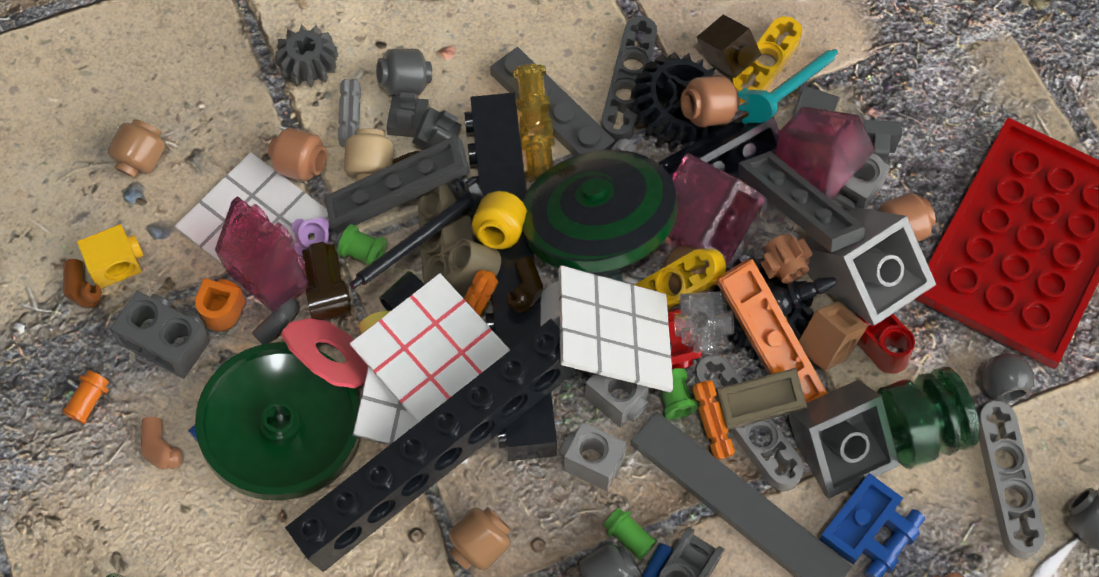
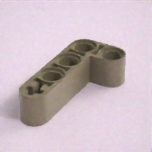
M450 182L417 197L419 228L457 201L448 187ZM466 212L420 245L424 284H427L441 273L462 297L466 295L469 287L473 285L472 281L477 271L481 269L487 272L492 271L497 276L501 267V256L496 249L472 241L471 216Z

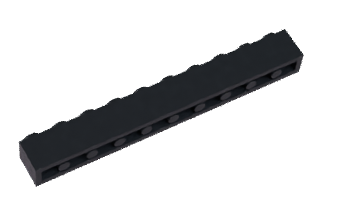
M515 92L471 96V111L464 112L466 134H474V143L468 144L469 165L477 166L478 176H474L484 197L491 192L504 191L517 196L523 201L527 188ZM523 232L519 241L511 248L496 249L501 256V267L496 276L498 284L493 294L490 295L491 298L489 300L492 302L493 313H485L486 324L510 350L541 326L540 297L531 310L522 313L514 311L508 305L506 299L508 292L511 291L513 293L515 287H518L521 283L515 268V262L523 257H532L535 262V255L528 246ZM551 392L498 433L499 448H507L508 461L557 456V437Z

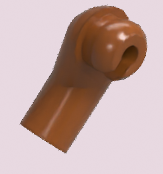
M79 259L64 261L63 293L65 297L82 308H92L98 305L102 296V290L99 285L95 284L92 286L89 282L83 280V261Z

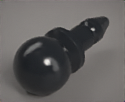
M835 277L817 278L813 282L799 285L798 288H795L793 283L790 282L786 288L775 286L770 288V291L784 316H787L793 308H802L801 300L805 301L815 297L817 294L821 295L836 285L837 279Z

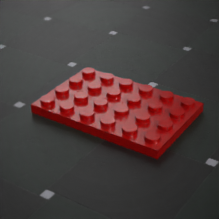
M1007 117L928 263L936 285L915 298V300L1055 370L1099 283V160Z

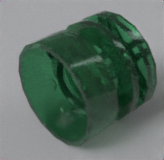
M942 366L934 369L931 373L924 372L919 374L915 379V384L911 380L904 379L880 387L877 391L882 396L899 463L904 468L913 469L933 462L939 457V452L951 456L956 454L959 449L965 451L974 448L978 444L980 428L974 402L965 383L952 368Z

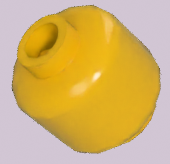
M504 191L488 193L481 199L473 217L472 231L476 238L487 247L500 250L511 248L519 241L523 232L522 228L527 209L524 203L511 193Z

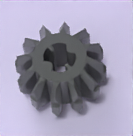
M301 24L298 32L295 33L287 29V39H278V51H276L275 55L276 64L279 66L284 79L292 78V82L296 87L303 81H307V84L312 88L314 80L317 79L326 83L327 73H335L338 51L329 32L321 33L317 25L308 31Z

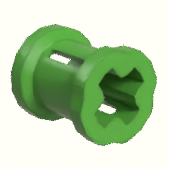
M350 224L341 236L337 254L343 258L351 256L365 262L368 266L386 253L388 240L381 236L377 239L360 232L357 226Z
M672 369L673 390L671 392L660 390L665 405L663 414L667 420L685 418L695 413L699 407L697 401L691 398L686 383L688 374L685 369Z

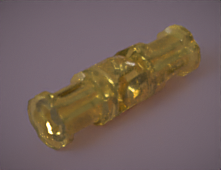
M536 64L519 66L513 70L514 78L518 80L520 96L516 101L517 110L522 113L519 126L522 150L526 151L528 171L525 172V180L529 182H534L545 171L554 166L552 148L555 146L552 119L549 115L551 106L550 98L545 95L544 76L547 74L546 66Z

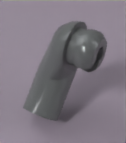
M280 292L272 299V307L275 310L252 331L254 337L261 344L270 343L283 331L299 311L297 299L292 298L288 292Z

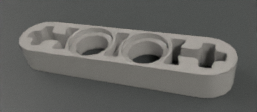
M718 355L704 357L699 362L695 373V383L707 380V369H710L713 373L721 372L719 381L723 387L743 382L731 364L725 358ZM710 378L709 380L714 382L718 395L717 389L721 388V386L714 378ZM715 396L716 402L720 401L719 397ZM772 419L729 430L768 484L774 489L789 491L799 484L804 472L802 459ZM756 429L765 430L770 434L772 443L766 447H757L751 443L749 434ZM777 448L780 449L776 457L783 467L789 465L793 467L790 475L791 478L786 474L780 476L776 474L779 465L771 455Z
M1001 401L989 402L977 416L976 429L1001 538L1005 549L1012 556L1026 559L1032 557L1043 546L1045 541L1044 527L1017 416L1008 404ZM992 414H995L997 420H1004V424L999 430L1001 440L995 442L994 440L998 436L997 426L995 423H988ZM999 450L1010 452L1015 458V467L1011 469L1000 467L996 463L995 452ZM1010 488L1020 491L1025 498L1024 506L1014 508L1008 505L1004 499V491ZM1028 515V517L1021 523L1023 533L1033 538L1027 546L1024 545L1023 540H1016L1014 537L1020 531L1018 518Z

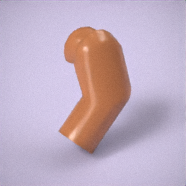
M157 417L142 419L141 453L144 459L158 469L165 470L167 467L170 469L178 468L182 462V451L178 447H171L170 444L162 440V419Z

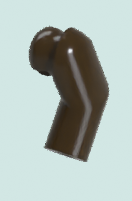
M523 257L515 262V268L521 283L518 287H515L513 293L511 291L508 292L506 299L508 305L516 312L522 313L531 310L544 289L532 257Z

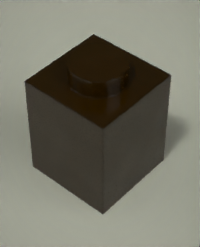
M724 14L697 36L708 62L734 78L762 55L750 28Z

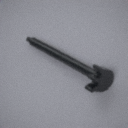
M462 176L450 182L448 187L457 201L356 274L357 278L349 283L350 287L355 289L361 284L366 285L464 212L474 216L481 199L484 198L476 178L472 176L470 179H467L466 176Z

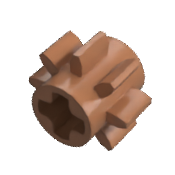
M783 234L775 237L765 245L764 250L766 253L763 254L765 260L761 262V265L769 279L776 276L778 280H782L783 283L787 284L802 278L809 271L807 264L810 263L809 257L813 253L804 238L797 241L790 234Z

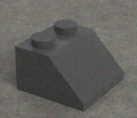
M859 380L806 403L807 410L788 414L797 447L827 498L834 497L861 484L869 473L877 477L900 466L882 396Z

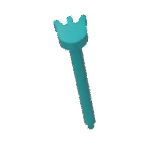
M836 49L825 51L771 92L748 90L746 88L737 93L738 97L745 100V102L739 105L738 109L749 113L742 120L743 124L762 123L772 118L778 110L777 103L833 62L838 51Z

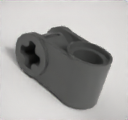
M688 527L677 542L659 577H710L725 549L721 546L717 548L711 546L695 536L694 529Z

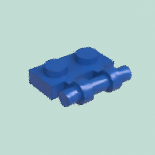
M869 473L823 532L819 540L853 565L862 553L866 554L871 558L872 563L865 570V575L867 577H883L886 572L891 573L899 563L897 557L907 544H913L920 535L918 529L925 521V516L916 509H912L905 518L897 513L895 510L902 502L903 497ZM885 525L892 530L893 535L883 546L874 537Z

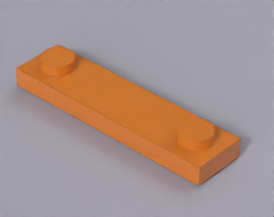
M748 258L715 279L768 375L796 368L806 403L828 394L754 260Z

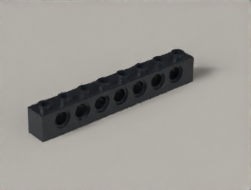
M549 319L288 524L285 529L307 560L322 572L326 571L577 372L579 369L561 365L560 328L552 319Z

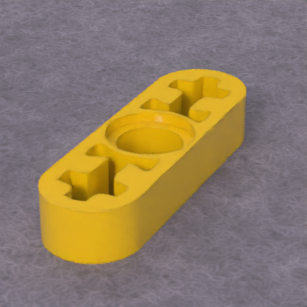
M788 16L776 18L757 42V46L761 54L772 55L777 62L772 66H764L758 60H755L736 78L733 77L732 83L738 92L744 89L742 84H748L753 74L756 75L754 87H748V90L767 91L798 48L802 36L801 24L796 19ZM785 32H789L791 36L787 35L781 42V46L777 44L779 34L783 35ZM740 98V103H744L745 100Z
M696 249L634 285L666 294L667 310L715 285V279L726 271V262L723 255L715 249ZM704 260H708L710 266L706 268V273L693 275L691 271L705 265ZM673 273L678 274L682 282L681 290L677 295L673 294L669 288V278Z

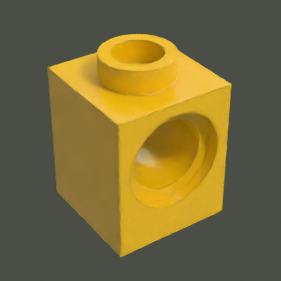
M122 224L77 241L89 274L94 283L99 285L101 289L142 273L137 258L144 256L135 234L128 237Z

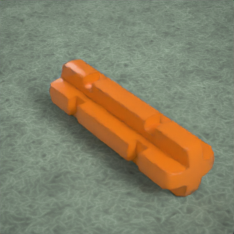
M482 269L477 271L472 281L473 285L469 287L464 297V300L480 317L491 298L490 295L493 294L498 284L494 272H487Z
M706 380L696 383L692 389L696 401H699L701 405L698 409L707 438H711L712 444H710L712 455L718 460L734 455L735 450L731 438L728 439L726 434L729 433L720 401L716 402L715 399L717 392L714 382Z

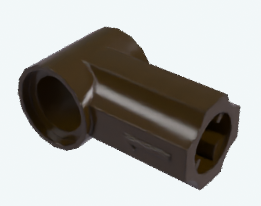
M325 242L310 244L307 249L302 250L308 282L306 296L311 318L328 320L351 315L345 281L341 279L335 245Z

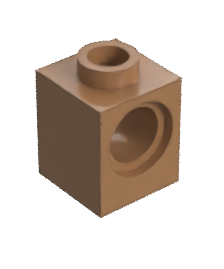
M837 301L816 310L799 343L808 359L826 371L848 360L868 325L841 302Z

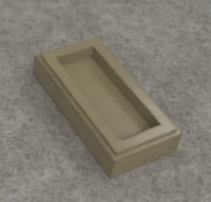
M796 368L717 389L728 430L808 409Z

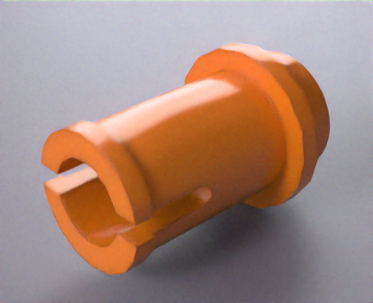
M90 370L86 372L85 376H79L78 380L81 383L67 406L62 410L63 414L84 425L102 394L106 395L109 391L106 388L109 381Z

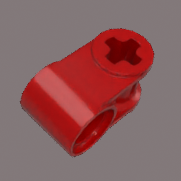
M854 313L868 325L857 345L883 372L895 374L903 371L908 365L915 346V337L912 332L894 314H891L874 326ZM886 346H895L901 350V353L891 352Z

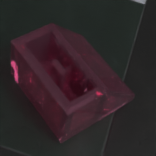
M802 106L779 131L776 156L832 199L840 192V189L856 171L863 166L864 162L875 151V148L859 115Z
M686 153L672 178L678 200V215L670 234L690 246L719 251L723 255L726 265H728L767 197L737 178Z
M240 197L234 198L231 201L215 247V252L228 275L272 312L276 311L309 283L302 270L305 262L290 246L293 238L288 230L279 222L273 225L265 212L257 204L250 206Z

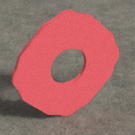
M312 318L289 322L287 327L283 329L281 337L286 342L289 350L314 374L339 387L356 388L364 385L368 366L350 346L354 339L348 333L328 321ZM324 342L334 346L342 352L346 362L338 363L326 358L318 351L316 343Z

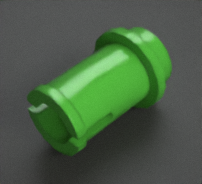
M618 508L603 525L608 530L607 536L611 538L614 535L637 556V559L642 560L655 546L657 540L651 537L630 517L632 513L629 510L624 512L621 508Z

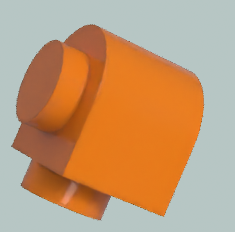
M204 278L195 297V306L200 318L204 321L205 326L213 331H225L233 327L237 323L246 303L241 288L226 279L214 281Z

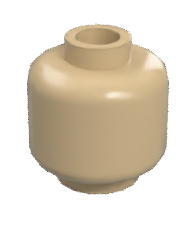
M372 128L357 129L355 135L348 137L345 143L344 171L349 176L356 178V181H359L393 165L394 143L388 137H385V132Z

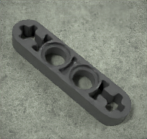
M645 16L631 18L625 26L602 115V128L615 139V144L620 139L626 138L630 140L636 127V118L639 113L631 111V105L634 100L619 99L616 96V92L622 88L633 89L634 80L637 75L642 72L647 63L652 61L656 45L657 26L653 20ZM639 31H644L645 34L643 35L641 47L635 46L636 35ZM636 58L643 63V66L638 70H630L623 63L627 59ZM618 111L624 113L623 125L620 129H614L613 125L616 123Z

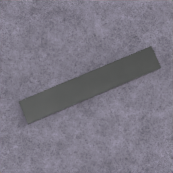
M656 412L631 440L632 447L794 577H845L851 570L852 565L660 413Z

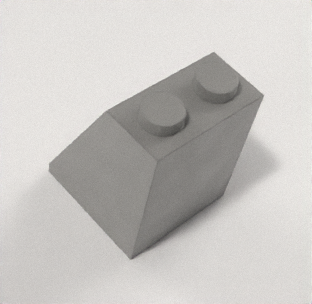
M855 207L847 213L865 226L864 240L831 253L812 236H809L805 241L813 255L809 257L810 263L807 264L809 267L807 273L813 281L817 278L835 277L837 279L836 285L827 292L866 322L875 326L935 286L936 283L907 216Z

